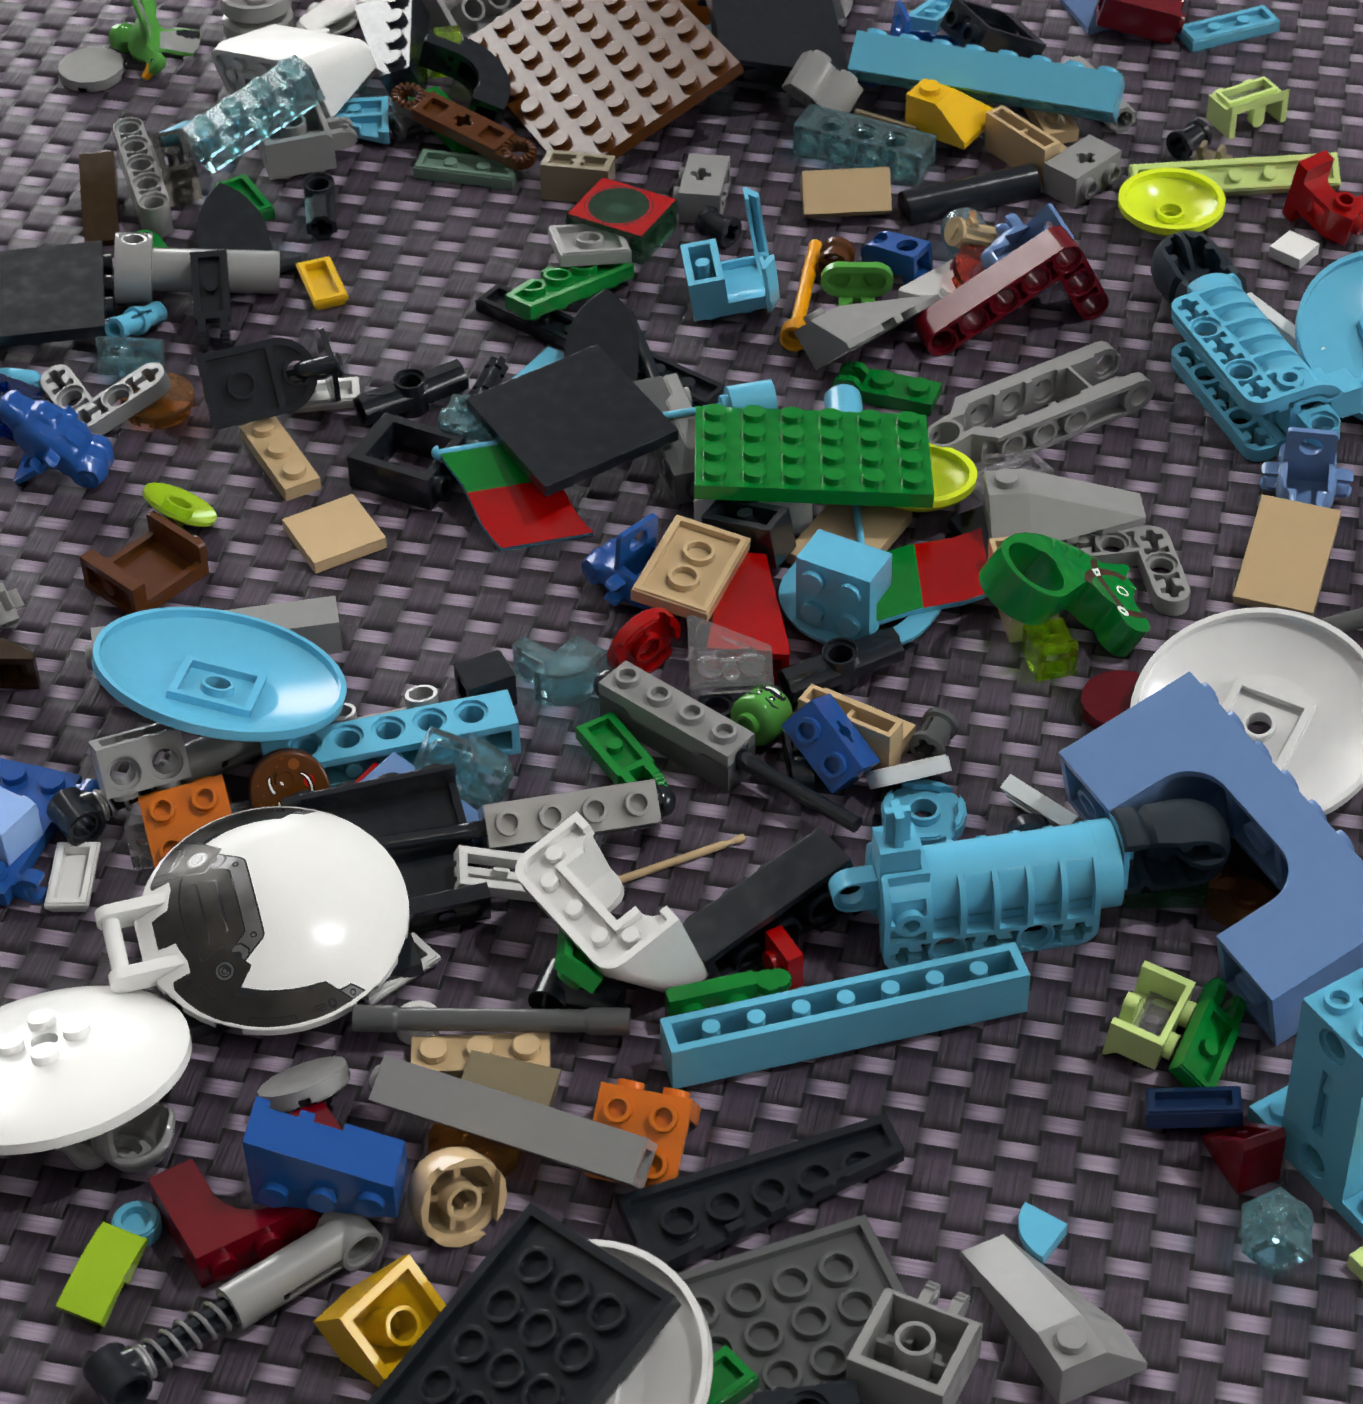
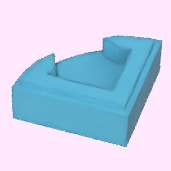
M1025 1202L1019 1214L1018 1233L1025 1251L1044 1265L1066 1236L1068 1224Z

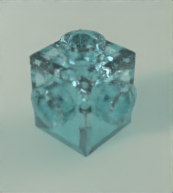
M453 394L447 408H442L440 411L438 427L465 436L466 445L485 442L488 437L492 438L466 407V398L472 395Z
M1281 1186L1242 1204L1241 1252L1272 1276L1312 1259V1227L1314 1224L1312 1211L1304 1202L1297 1200Z

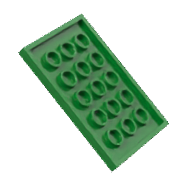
M721 404L696 406L694 499L933 508L934 487L926 415L911 411H903L896 414L879 413L875 410L844 412L834 408H826L819 411L802 410L798 407L767 409L757 405H749L744 408L725 407Z

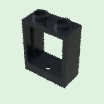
M953 0L939 25L952 39L964 48L967 44H973L983 47L988 52L998 53L999 50H1010L1017 53L1019 57L1031 58L1033 55H1042L1047 46L1013 14L968 0Z
M384 413L347 456L350 486L431 511L441 498L446 497L450 487L457 480L442 460L437 461L432 457L431 451L437 445L439 449L466 445L465 436ZM398 449L434 460L424 473L388 462Z

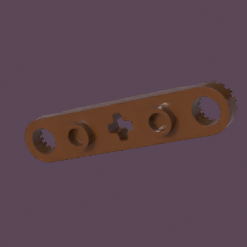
M406 82V85L400 83L399 86L396 85L392 89L391 106L396 112L510 169L525 170L535 164L536 147L534 142L531 143L530 139L521 138L515 135L514 131L433 91L429 93L421 88L420 85L415 86V83L409 85V82ZM405 97L414 98V99H411V102H410V100H408V101L406 102L405 99L402 101V98H405ZM514 152H523V153H525V154H523V157H521V155H519V158H518L516 154L513 156V153H514Z

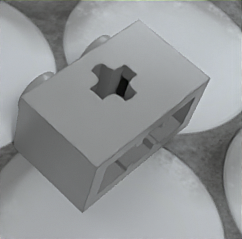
M1090 134L1044 163L1042 192L1075 209L1119 180L1122 150Z
M689 153L686 166H680L678 186H675L673 190V199H676L673 202V207L678 208L679 222L695 223L698 213L707 205L718 208L719 213L723 215L731 186L730 156Z

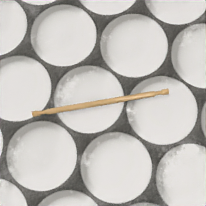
M740 834L730 840L719 841L618 877L622 884L723 850L727 846L746 842L744 834Z

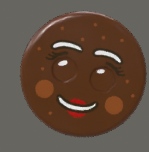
M288 747L273 750L259 759L253 767L248 781V794L254 809L283 806L282 798L290 797L299 791H319L330 788L327 773L314 756L304 750Z

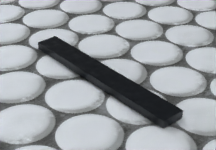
M500 283L475 300L476 311L564 351L566 336L574 319L573 316L560 310H554L542 315L537 320L522 319L520 315L505 309V295L513 289ZM651 352L662 377L677 373L682 386L689 388L692 397V407L718 403V396L724 394V387L726 385ZM640 362L638 363L637 381L646 379Z

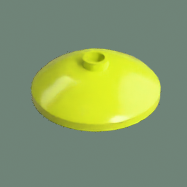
M1155 168L1137 173L1123 183L1118 194L1120 212L1130 223L1145 232L1166 237L1182 231H1195L1199 233L1205 231L1221 219L1226 204L1225 194L1216 182L1200 173L1180 168Z
M929 443L934 487L933 508H894L909 512H930L956 505L968 497L976 487L977 469L975 464L960 451Z

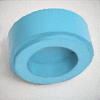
M141 1200L128 1202L117 1209L112 1218L113 1226L147 1238L149 1242L146 1248L154 1244L161 1236L163 1226L160 1212L150 1202Z

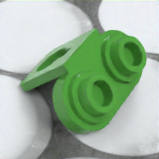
M837 261L827 265L822 270L821 286L829 295L839 297V306L853 304V302H875V297L883 296L892 289L893 272L887 265L876 261Z

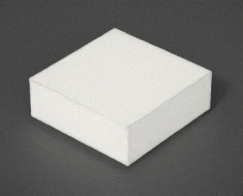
M1289 230L1269 247L1268 257L1299 270L1318 254L1320 243Z

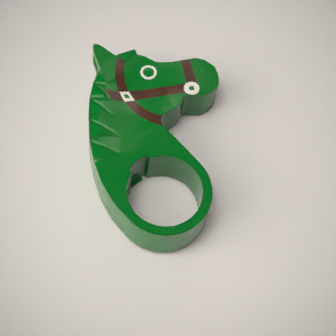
M1029 532L1013 534L1002 542L979 571V582L984 593L996 607L1009 617L1027 625H1041L1061 610H1067L1084 626L1093 630L1099 643L1115 656L1127 657L1150 629L1148 620L1142 614L1133 598L1137 588L1126 578L1130 570L1128 565L1100 562L1088 553L1058 539Z

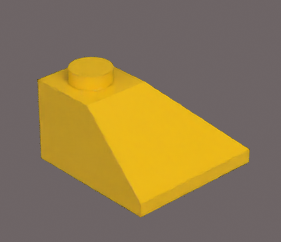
M923 78L906 94L905 123L918 126L920 135L965 150L985 131L986 112L994 108L952 87L940 84L936 80Z
M405 1254L348 1289L313 1323L342 1362L379 1388L444 1309L446 1304L410 1254Z

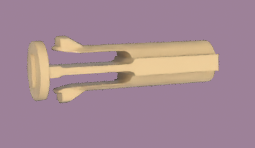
M952 217L946 223L944 229L946 243L958 249H965L970 246L986 249L998 237L995 227L978 224L975 219L970 217L966 221L961 217Z

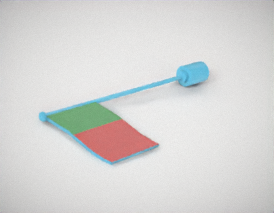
M771 379L725 386L724 394L718 396V403H716L725 407L744 408L749 405H757L767 409H778L776 391ZM696 407L662 413L668 419L695 415ZM495 440L439 449L437 445L432 449V457L437 461L442 460L463 487L483 530L501 551L594 535V532L574 510L564 489L545 497Z
M849 384L833 386L824 396L825 409L834 408L844 412H860L863 410L861 393L856 387ZM852 505L856 540L865 544L860 505ZM982 528L952 538L912 544L887 551L892 553L891 586L877 603L876 631L879 625L906 616L963 606L986 598L987 596L979 582V571L987 562Z

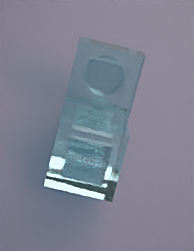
M577 635L573 636L556 652L524 636L512 644L515 675L524 682L533 684L535 701L545 705L571 706L589 699L595 694L593 689L595 676L600 671L608 669V651Z
M432 726L429 727L413 762L415 770H420L422 767L434 763L441 765L454 763L460 799L478 806L502 802L514 777L512 765L508 757L490 742L471 733H467L466 737L463 738Z

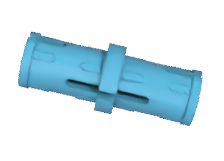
M153 301L143 307L132 306L126 309L122 315L109 318V321L105 323V332L114 341H119L129 335H142L150 327L164 323L167 319V310L158 301Z

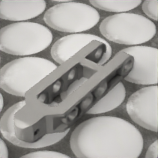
M1098 341L955 397L951 413L928 427L929 443L960 451L970 458L975 465L998 468L1141 410L1153 397L1155 391L1154 384L1144 374L1139 372L1131 373L1121 378L1117 376L1111 378L1120 367L1121 355L1109 343ZM1101 357H1103L1102 360H1101L1098 364H1096L1097 361H1098ZM1040 381H1042V382L1040 383V385H1039L1037 388H1035V386H1036ZM1009 393H1011V394L1009 395V397H1008L1005 401H1003V399H1004ZM1048 404V407L1043 408L1026 416L1024 415V413L1029 412L1031 410ZM977 406H979L978 409H977L974 413L971 414V412H972ZM1016 417V420H1013V421H1011V422H1008V423H1006V424L1000 425V426L995 427V428H992V427H991V426H994V425H996V424H999V423H1001V422H1004V421H1006V420H1009V419H1011V418ZM938 432V436L932 440L934 433Z

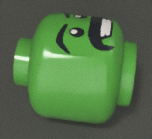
M769 685L758 686L734 702L731 709V720L755 733L754 745L756 747L765 746L781 736V725L793 715L787 696L777 688Z

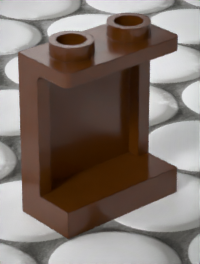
M155 511L146 515L148 532L108 559L93 549L80 556L85 587L126 614L158 608L209 573L208 550L203 540L196 535H191L177 526L173 520L166 519Z

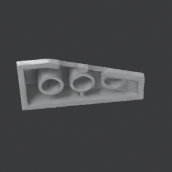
M939 294L841 305L826 313L823 307H820L803 317L806 324L794 333L815 370H818L919 315L923 310L941 298Z
M1004 468L984 471L983 510L989 539L1029 532L1046 535L1071 545L1079 542V536L1095 532L1100 535H1107L1146 524V515L1141 495L1137 492L1027 469Z
M1002 1234L961 1251L960 1258L1057 1404H1066L1147 1369L1146 1360L1118 1322L1006 1235Z

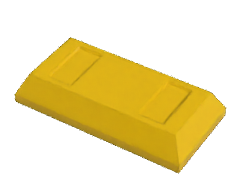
M330 256L295 264L312 304L317 310L344 305L347 302L349 296Z

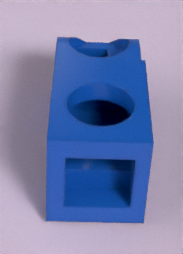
M881 231L861 249V259L863 262L876 261L887 265L894 274L903 276L904 285L933 270L930 241L896 232Z

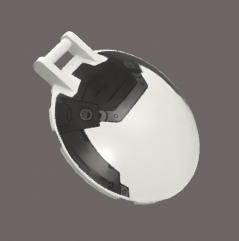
M290 806L248 809L229 814L198 828L175 845L159 862L151 874L141 897L100 906L94 913L97 928L103 931L111 966L108 979L113 992L119 994L157 986L163 994L167 993L180 1004L183 1012L198 1021L216 1027L217 1024L240 1028L243 1034L264 1036L306 1031L337 1020L353 1011L354 1004H357L359 1000L374 988L379 989L398 964V956L404 941L407 939L410 922L409 899L401 872L393 858L374 837L353 823L330 813ZM135 926L143 962L129 965L121 928Z

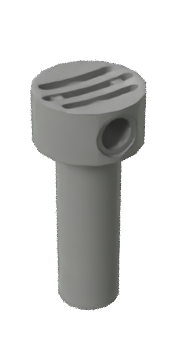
M116 232L114 247V292L116 305H148L153 302L154 291L192 292L190 252L225 249L154 248L153 233ZM226 249L228 253L230 293L280 294V251Z

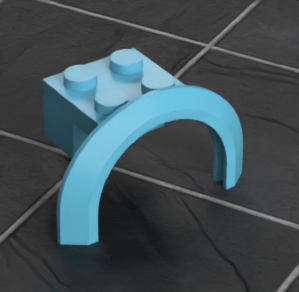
M743 187L753 256L720 261L715 238L680 245L694 321L714 320L722 316L751 313L766 308L767 313H771L780 300L774 254L769 255L760 196L758 192L747 187Z
M818 529L782 578L779 586V603L783 614L797 630L823 645L833 638L843 637L854 641L875 633L877 603L891 586L892 553ZM941 609L907 616L901 623L894 626L893 628L898 633L901 644L904 645L922 635L931 626L941 612Z

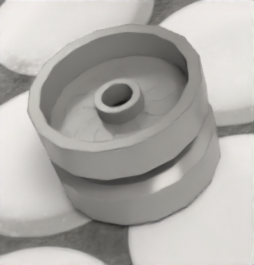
M219 0L220 8L223 12V30L227 39L272 24L295 28L294 13L291 8L292 0Z

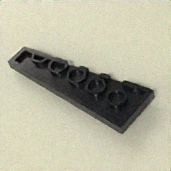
M883 1114L617 1196L618 1210L634 1246L652 1254L676 1271L695 1260L904 1161V1147L887 1115Z

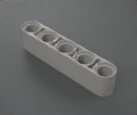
M135 117L119 119L113 124L117 155L141 229L154 232L161 238L168 236L174 230L169 196L142 120Z

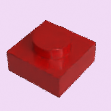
M782 925L766 931V951L762 953L765 968L773 970L780 967V969L789 971L792 978L790 990L804 984V954Z

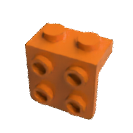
M222 774L201 777L191 783L165 790H154L150 794L138 797L154 868L186 836L216 819L232 814L231 806H233Z
M618 1078L617 1084L601 1082L593 1121L646 1137L658 1144L644 1188L678 1178L689 1124L698 1126L701 1107L694 1100L690 1099L691 1093L669 1087H663L662 1094L644 1090V1083ZM583 1171L589 1178L618 1183Z

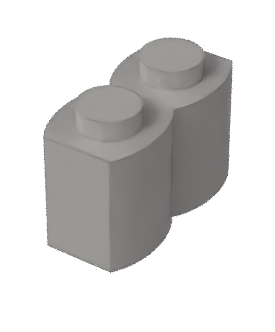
M819 50L806 51L800 55L783 83L782 88L794 99L808 106L817 116L829 124L836 126L844 123L864 89L857 83L858 78L854 74L846 70H837L831 64V58L824 52Z

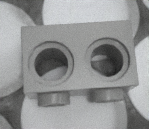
M154 723L88 741L99 789L107 800L114 799L115 802L129 801L137 798L139 791L154 787L156 790L173 788L181 785V780L192 777L181 730L160 723ZM161 749H170L171 757L166 764L162 766H154L152 764L156 752ZM121 760L129 761V769L125 775L118 778L110 776L111 767L116 762Z

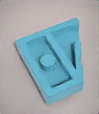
M388 96L349 98L334 116H345L351 119L352 128L359 139L390 144Z

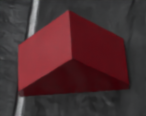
M1243 1121V1127H1225L1202 1135L1204 1146L1236 1194L1279 1180L1287 1137L1284 1127Z

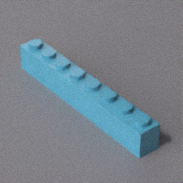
M869 28L867 32L857 30L848 65V71L854 74L858 81L912 89L925 78L936 80L940 84L952 87L978 101L1115 124L1125 88L1123 74L1119 73L1117 69L1108 66L1092 69L1086 68L1084 64L1077 61H1065V64L1055 63L1050 58L1041 55L1025 58L1019 57L1017 53L1010 50H999L998 53L985 51L983 47L973 44H967L965 48L952 46L951 42L943 39H933L932 42L921 41L917 36L911 34H900V37L890 36L885 31L875 28Z
M1016 942L660 1018L661 1056L672 1088L678 1089L1028 1011L1030 973Z

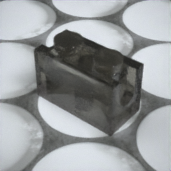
M180 128L149 135L151 147L169 196L170 207L177 205L185 206L193 201L203 200L197 166L184 129ZM165 152H166V155H167L168 165L166 164V161H165V158H164V153H165Z

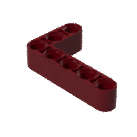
M1052 226L923 310L914 320L913 327L922 343L932 355L944 356L1056 282H1058L1064 295L1083 319L1094 320L1100 317L1108 308L1109 300L1083 251L1064 227Z

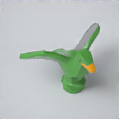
M130 0L137 14L134 25L125 22L116 24L109 33V42L114 49L122 53L130 52L134 60L146 64L142 74V78L146 81H149L154 75L165 68L167 60L161 52L192 57L198 50L201 40L200 32L184 28L164 29L161 27L156 17L155 0Z

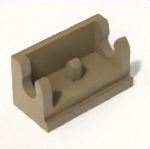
M548 149L540 164L541 199L578 203L602 177L615 181L616 156ZM608 189L596 194L589 204L609 206L611 191H614V189Z

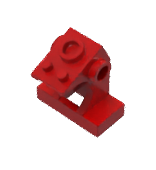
M1324 150L1298 162L1282 214L1290 222L1303 217L1328 241L1344 246L1353 234L1359 236L1363 231V195L1355 197L1349 192L1337 193L1328 184V176L1334 158Z

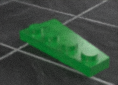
M634 264L558 266L557 268L548 266L541 271L540 279L530 278L505 295V309L520 315L525 320L540 319L546 313L564 309L573 302L591 298L595 293L606 288H616L620 283L634 278Z

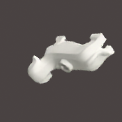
M323 0L320 3L313 2L308 7L306 14L300 17L296 23V28L341 35L355 27L357 21L359 22L354 6L369 0Z

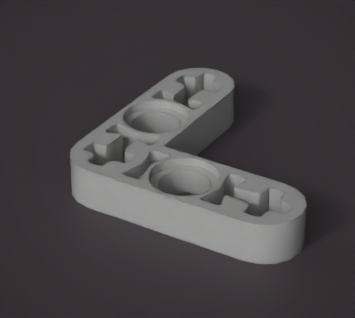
M154 362L141 366L93 398L67 365L59 364L48 368L42 374L40 384L51 402L63 409L72 400L82 398L71 407L78 413L77 419L86 423L91 433L99 435L106 434L163 397L171 388L172 383L164 367ZM63 382L66 386L60 390L57 384ZM124 397H128L127 401H125L123 404L115 407L113 406L114 403Z
M1141 526L1107 535L1092 532L1079 536V542L1071 544L1103 563L1125 564L1129 567L1138 566L1151 603L1158 613L1165 616H1179L1188 610L1190 586L1171 538L1164 529L1157 526ZM1117 547L1120 548L1121 551L1109 552L1105 551L1103 548ZM1152 547L1157 549V552L1152 553ZM1165 568L1171 572L1162 574L1156 573L1152 569ZM1167 589H1170V594L1165 593Z

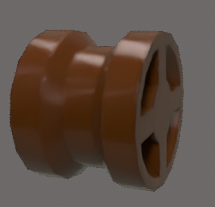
M835 236L825 240L816 261L818 275L821 276L822 270L831 263L837 261L854 262L856 256L854 245L843 237Z

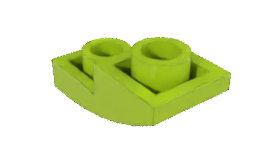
M102 1222L77 1262L56 1307L60 1311L104 1328L123 1285L129 1286L149 1242L148 1239Z

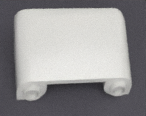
M272 24L221 41L211 52L212 61L231 99L244 101L250 95V90L257 81L293 87L300 100L313 98L318 101L325 118L334 117L376 68L369 46L361 39Z
M578 812L571 815L524 852L515 865V875L523 889L605 977L665 993L667 988L699 982L709 976L680 919L667 905L659 911L661 915L656 916L644 915L636 906L618 920L610 913L622 901L624 886L616 873L610 868L597 845L590 824Z

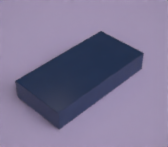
M1214 1086L1145 1089L1147 1129L1243 1127L1241 1087Z

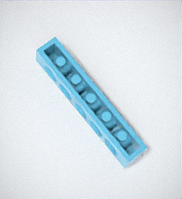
M508 689L329 724L314 733L297 738L260 742L262 757L273 750L286 747L308 752L319 761L326 771L330 788L342 782L355 781L373 763L381 764L393 752L419 770L426 765L434 763L441 765L454 763L455 766L521 753L519 721Z

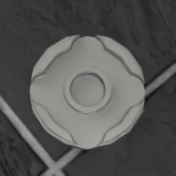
M87 47L67 54L59 62L58 72L62 84L70 90L78 91L79 87L86 88L87 92L96 93L117 85L122 80L121 75L125 74V64L121 54L113 49Z
M322 1057L303 1062L278 1073L263 1083L257 1093L259 1097L271 1100L270 1109L280 1112H291L300 1107L298 1101L310 1098L311 1103H318L338 1093L348 1084L350 1080L349 1075L351 1074L344 1057Z

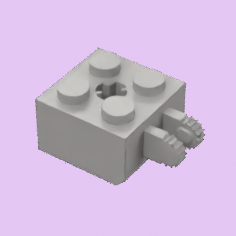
M313 98L252 109L256 144L269 180L288 179L296 175L324 172L328 169L337 168L335 151L343 150L346 147H353L357 142L358 137L352 128L351 119L345 116L325 118L320 103Z
M931 1280L927 1282L918 1299L890 1288L884 1289L846 1361V1381L856 1380L860 1401L867 1404H956L981 1354L983 1324L964 1317L970 1303V1295L958 1291L951 1300L948 1310L936 1306L940 1298L941 1284Z

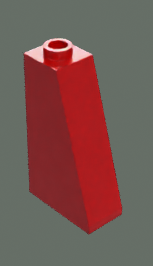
M747 553L714 611L707 645L708 679L722 680L735 670L752 668L760 671L765 676L766 683L780 684L777 670L790 666L789 642L767 556L760 553Z

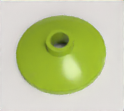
M148 483L142 491L145 500L166 519L173 520L180 528H183V525L208 527L212 526L217 519L215 510L207 502L179 487L165 483Z

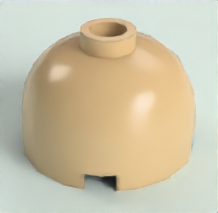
M445 1147L431 1152L420 1161L411 1174L407 1189L409 1212L422 1232L436 1243L444 1247L466 1246L481 1239L486 1234L481 1229L485 1228L492 1218L497 1222L502 1215L507 1199L506 1179L491 1160L468 1147Z

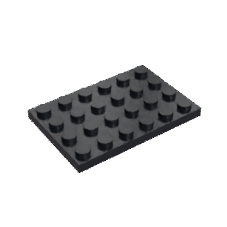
M530 1203L366 1404H604L680 1308L681 1304L675 1295Z

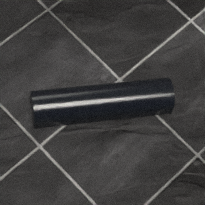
M1028 163L903 190L898 194V208L910 225H916L966 214L970 210L979 211L1038 198L1041 192L1040 177L1035 165Z

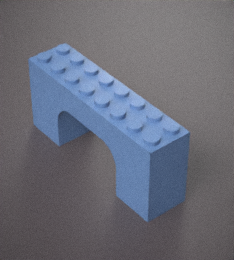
M1189 671L1059 751L1067 801L1084 821L1100 818L1110 819V813L1114 808L1131 806L1138 812L1143 804L1164 800L1193 798L1208 803L1220 812L1228 823L1231 836L1280 890V893L1273 900L1216 935L1221 978L1227 983V989L1233 996L1238 995L1246 1002V1012L1275 1046L1297 1034L1303 998L1363 967V860L1355 853L1354 846L1346 833L1342 830L1335 831L1327 822L1326 815L1321 806L1313 799L1308 801L1301 794L1298 784L1291 773L1286 769L1280 771L1272 762L1271 755L1266 746L1260 740L1253 741L1247 735L1244 725L1237 714L1233 711L1226 712L1219 704L1215 691L1208 683L1204 682L1201 684Z

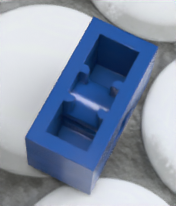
M831 694L812 699L781 725L831 794L850 787L881 762Z

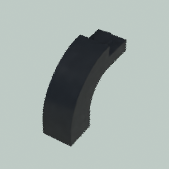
M428 32L423 43L418 65L460 82L466 87L472 97L469 110L501 125L511 90L509 76L502 63L487 48L463 36L461 43L458 44Z

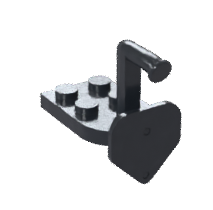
M319 327L315 329L319 358L313 359L311 354L301 344L287 338H271L195 356L213 431L287 414L300 409L312 397L317 385V377L323 375L331 401L333 403L341 401L338 373L343 374L344 372L343 362L338 352L333 354L324 328ZM292 361H300L299 363H296L288 367V365Z

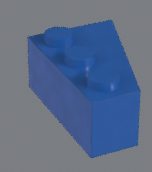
M256 1096L242 1141L253 1204H262L272 1208L312 1209L321 1213L332 1211L361 1214L371 1218L379 1216L398 1217L409 1173L405 1141L345 1123L343 1130L314 1122L316 1115L314 1113L301 1110L299 1117L270 1109L271 1100Z

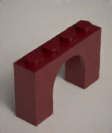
M1098 0L1095 7L1096 25L1171 44L1175 33H1181L1185 23L1186 15L1182 13L1184 0Z
M324 1101L314 1102L290 1113V1115L299 1117L301 1110L316 1114L314 1122L342 1130ZM192 1158L148 1178L153 1205L158 1208L161 1221L202 1289L217 1281L229 1279L236 1272L268 1258L316 1228L319 1219L324 1214L312 1209L292 1207H267L248 1210L227 1205L212 1192Z

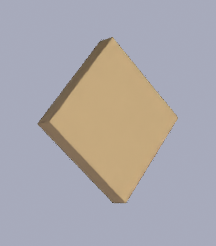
M354 494L282 519L283 530L315 574L387 548L386 536Z

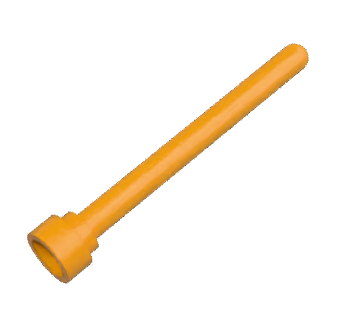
M813 239L808 244L791 319L785 321L781 326L779 342L789 351H800L803 349L794 332L806 324L803 317L807 315L817 272L816 261L822 246L821 241L818 239Z

